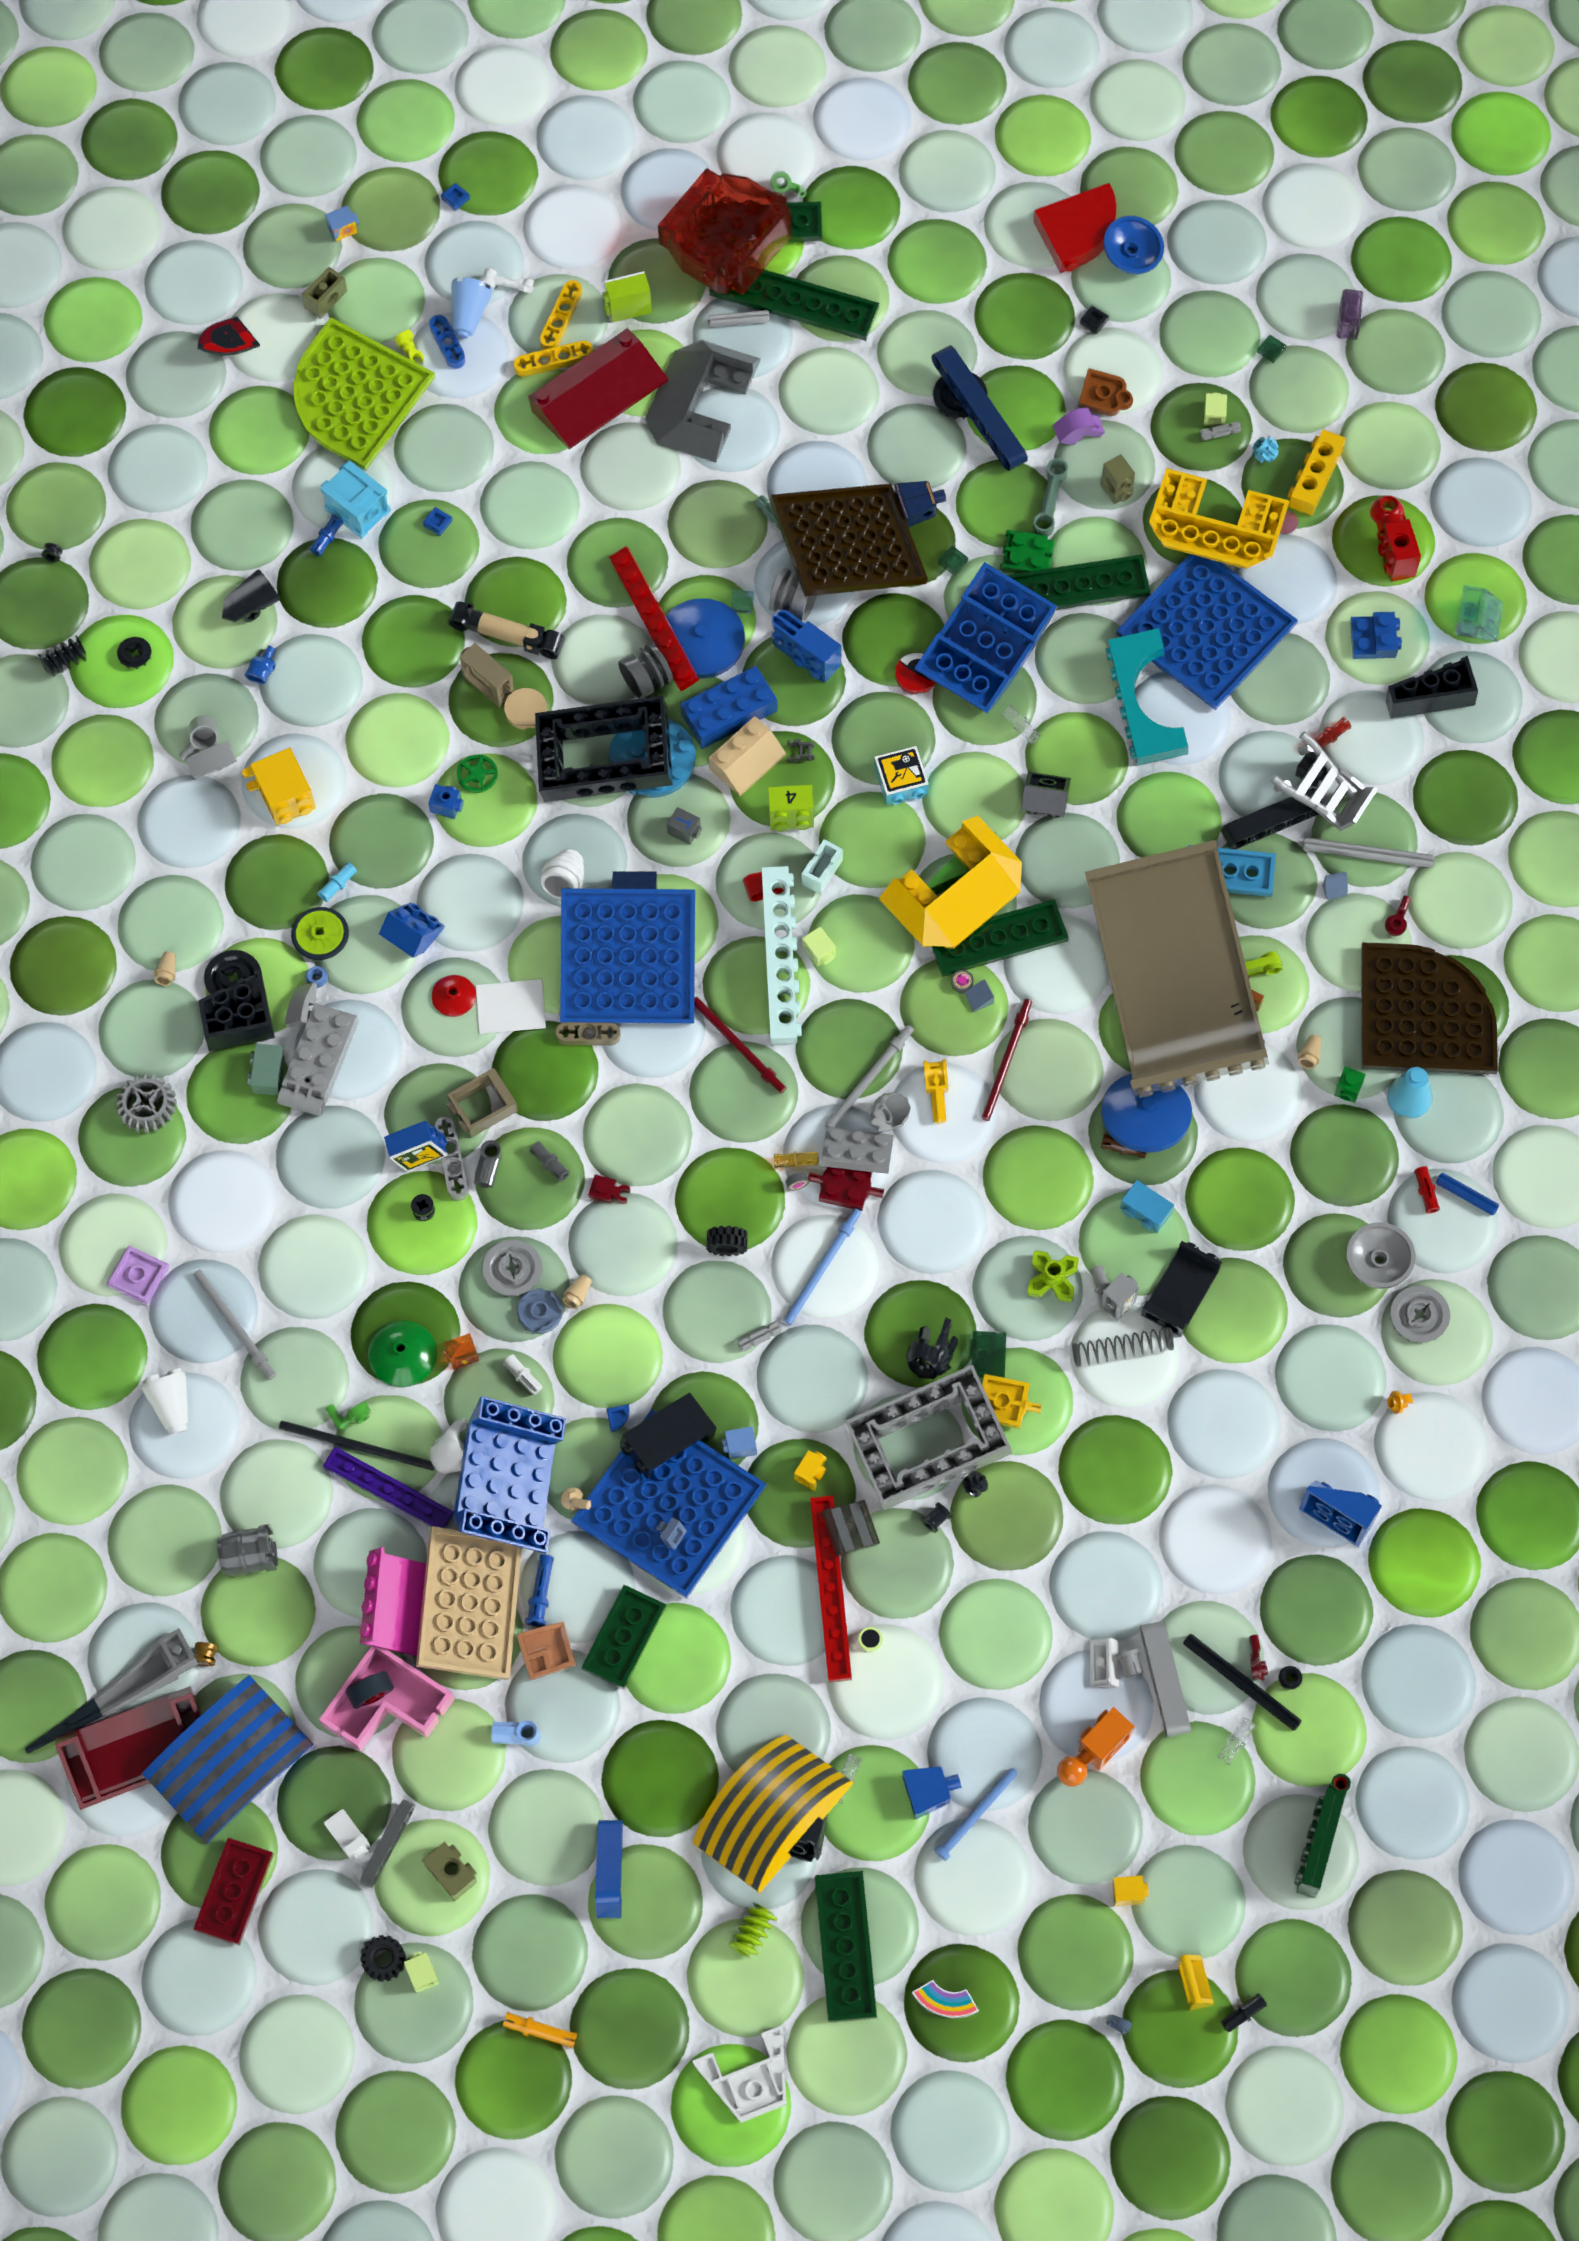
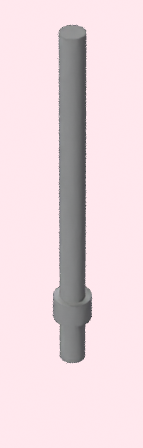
M907 1025L898 1037L895 1036L891 1040L888 1049L826 1122V1127L834 1128L893 1055L901 1051L905 1046L904 1042L914 1031L910 1025Z
M197 1270L193 1274L251 1354L253 1363L256 1367L261 1368L269 1380L273 1379L276 1373L268 1364L266 1355L258 1350L203 1272Z

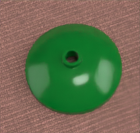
M395 1321L383 1326L373 1336L368 1348V1361L372 1372L380 1381L393 1387H410L420 1383L431 1373L437 1359V1348L432 1335L422 1325L412 1321ZM399 1346L405 1347L402 1352H398L397 1348Z

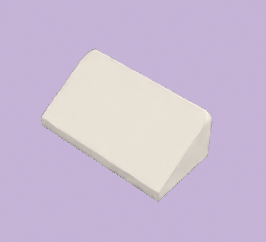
M1111 1637L1090 1640V1687H1119V1661L1115 1657L1119 1654V1642Z

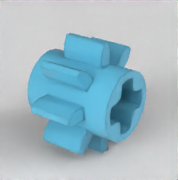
M1271 436L1267 440L1261 437L1253 445V450H1255L1253 454L1260 463H1263L1264 460L1272 462L1279 453L1277 450L1279 446Z

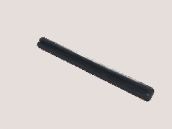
M1190 1633L1185 1638L1183 1644L1287 1727L1295 1731L1300 1726L1302 1721L1299 1717L1196 1636Z

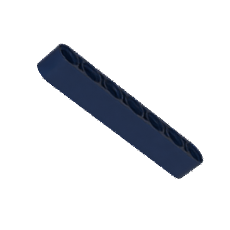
M949 345L932 354L933 365L1003 467L1010 471L1027 462L1026 451L956 349Z

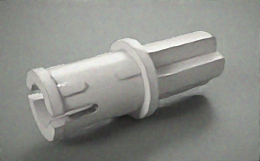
M514 1354L505 1359L503 1365L516 1377L515 1381L520 1382L532 1395L539 1393L542 1385L530 1373V1369L525 1368Z

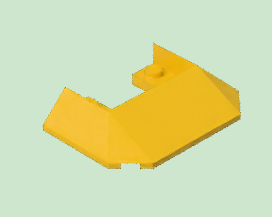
M1166 468L1149 520V525L1163 547L1248 569L1273 557L1289 500L1248 490L1238 525L1197 515L1207 483L1206 478Z
M978 815L962 821V827L945 841V845L970 871L938 897L911 869L899 880L895 877L879 897L883 905L923 947L944 946L945 948H955L1020 893L1022 861Z

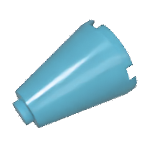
M1413 1067L1395 1079L1388 1089V1104L1392 1111L1399 1116L1418 1118L1424 1115L1431 1106L1433 1095L1426 1071L1420 1067Z

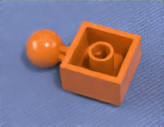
M1115 1707L1109 1712L1105 1709L1096 1719L1097 1722L1092 1729L1089 1726L1081 1734L1078 1750L1080 1753L1077 1756H1067L1059 1762L1057 1776L1064 1785L1076 1787L1082 1784L1087 1777V1766L1090 1763L1100 1771L1132 1737L1135 1726Z

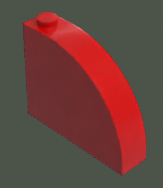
M1110 183L1034 210L1033 222L1060 273L1075 270L1077 267L1093 260L1104 250L1103 239L1105 232L1110 224L1116 220L1117 204L1114 191Z

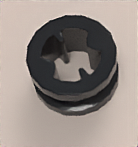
M46 543L44 545L45 550L41 553L42 557L52 562L60 561L63 549L56 544Z

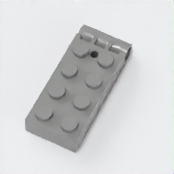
M317 1003L314 1004L283 1080L277 1099L278 1104L322 1116L357 1028V1015Z

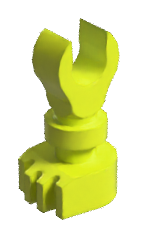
M408 329L398 334L394 339L398 347L403 348L404 352L408 353L410 360L414 361L413 359L418 357L424 363L423 353L416 350L413 343L414 335L411 330Z

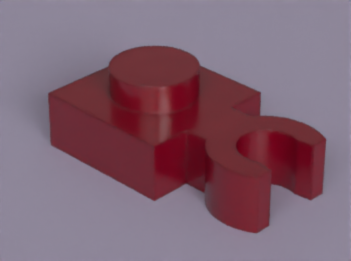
M594 1174L588 1197L606 1203H611L612 1198H616L619 1203L627 1204V1198L620 1196L622 1192L630 1193L631 1189L627 1185L617 1187L615 1179Z

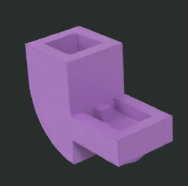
M1089 408L1073 410L1062 416L1053 425L1059 442L1075 445L1085 435L1101 437L1105 433L1098 415L1091 414Z

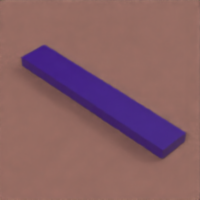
M336 1446L323 1464V1467L430 1527L447 1528L454 1516V1511Z

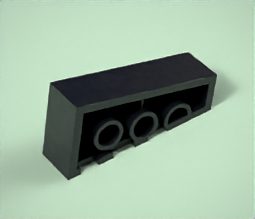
M1468 656L1462 657L1460 661L1453 664L1452 662L1444 664L1442 668L1432 671V669L1426 671L1422 676L1416 678L1413 676L1388 686L1386 705L1390 718L1475 706L1478 688Z

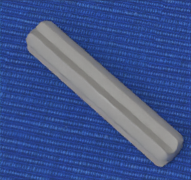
M768 310L709 315L708 317L709 327L767 323L770 321Z

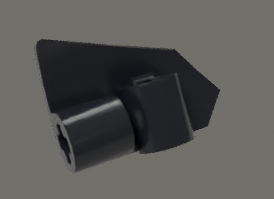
M259 569L225 598L222 619L236 622L243 618L245 622H252L260 616V610H264L280 601L275 589Z

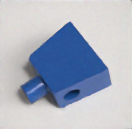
M939 1766L904 1770L902 1773L915 1819H919L948 1805L951 1801L949 1791L962 1788L958 1774L944 1777L943 1770Z

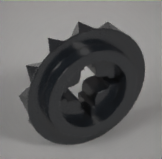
M130 637L119 645L117 657L121 665H125L128 669L130 667L138 669L139 666H146V662L151 659V646L141 637ZM138 648V653L140 655H135L134 658H132L130 652L134 653L135 650H137Z

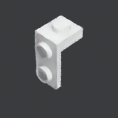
M340 1810L324 1822L351 1862L362 1858L367 1854L368 1849L371 1848L367 1839L361 1834L345 1810Z

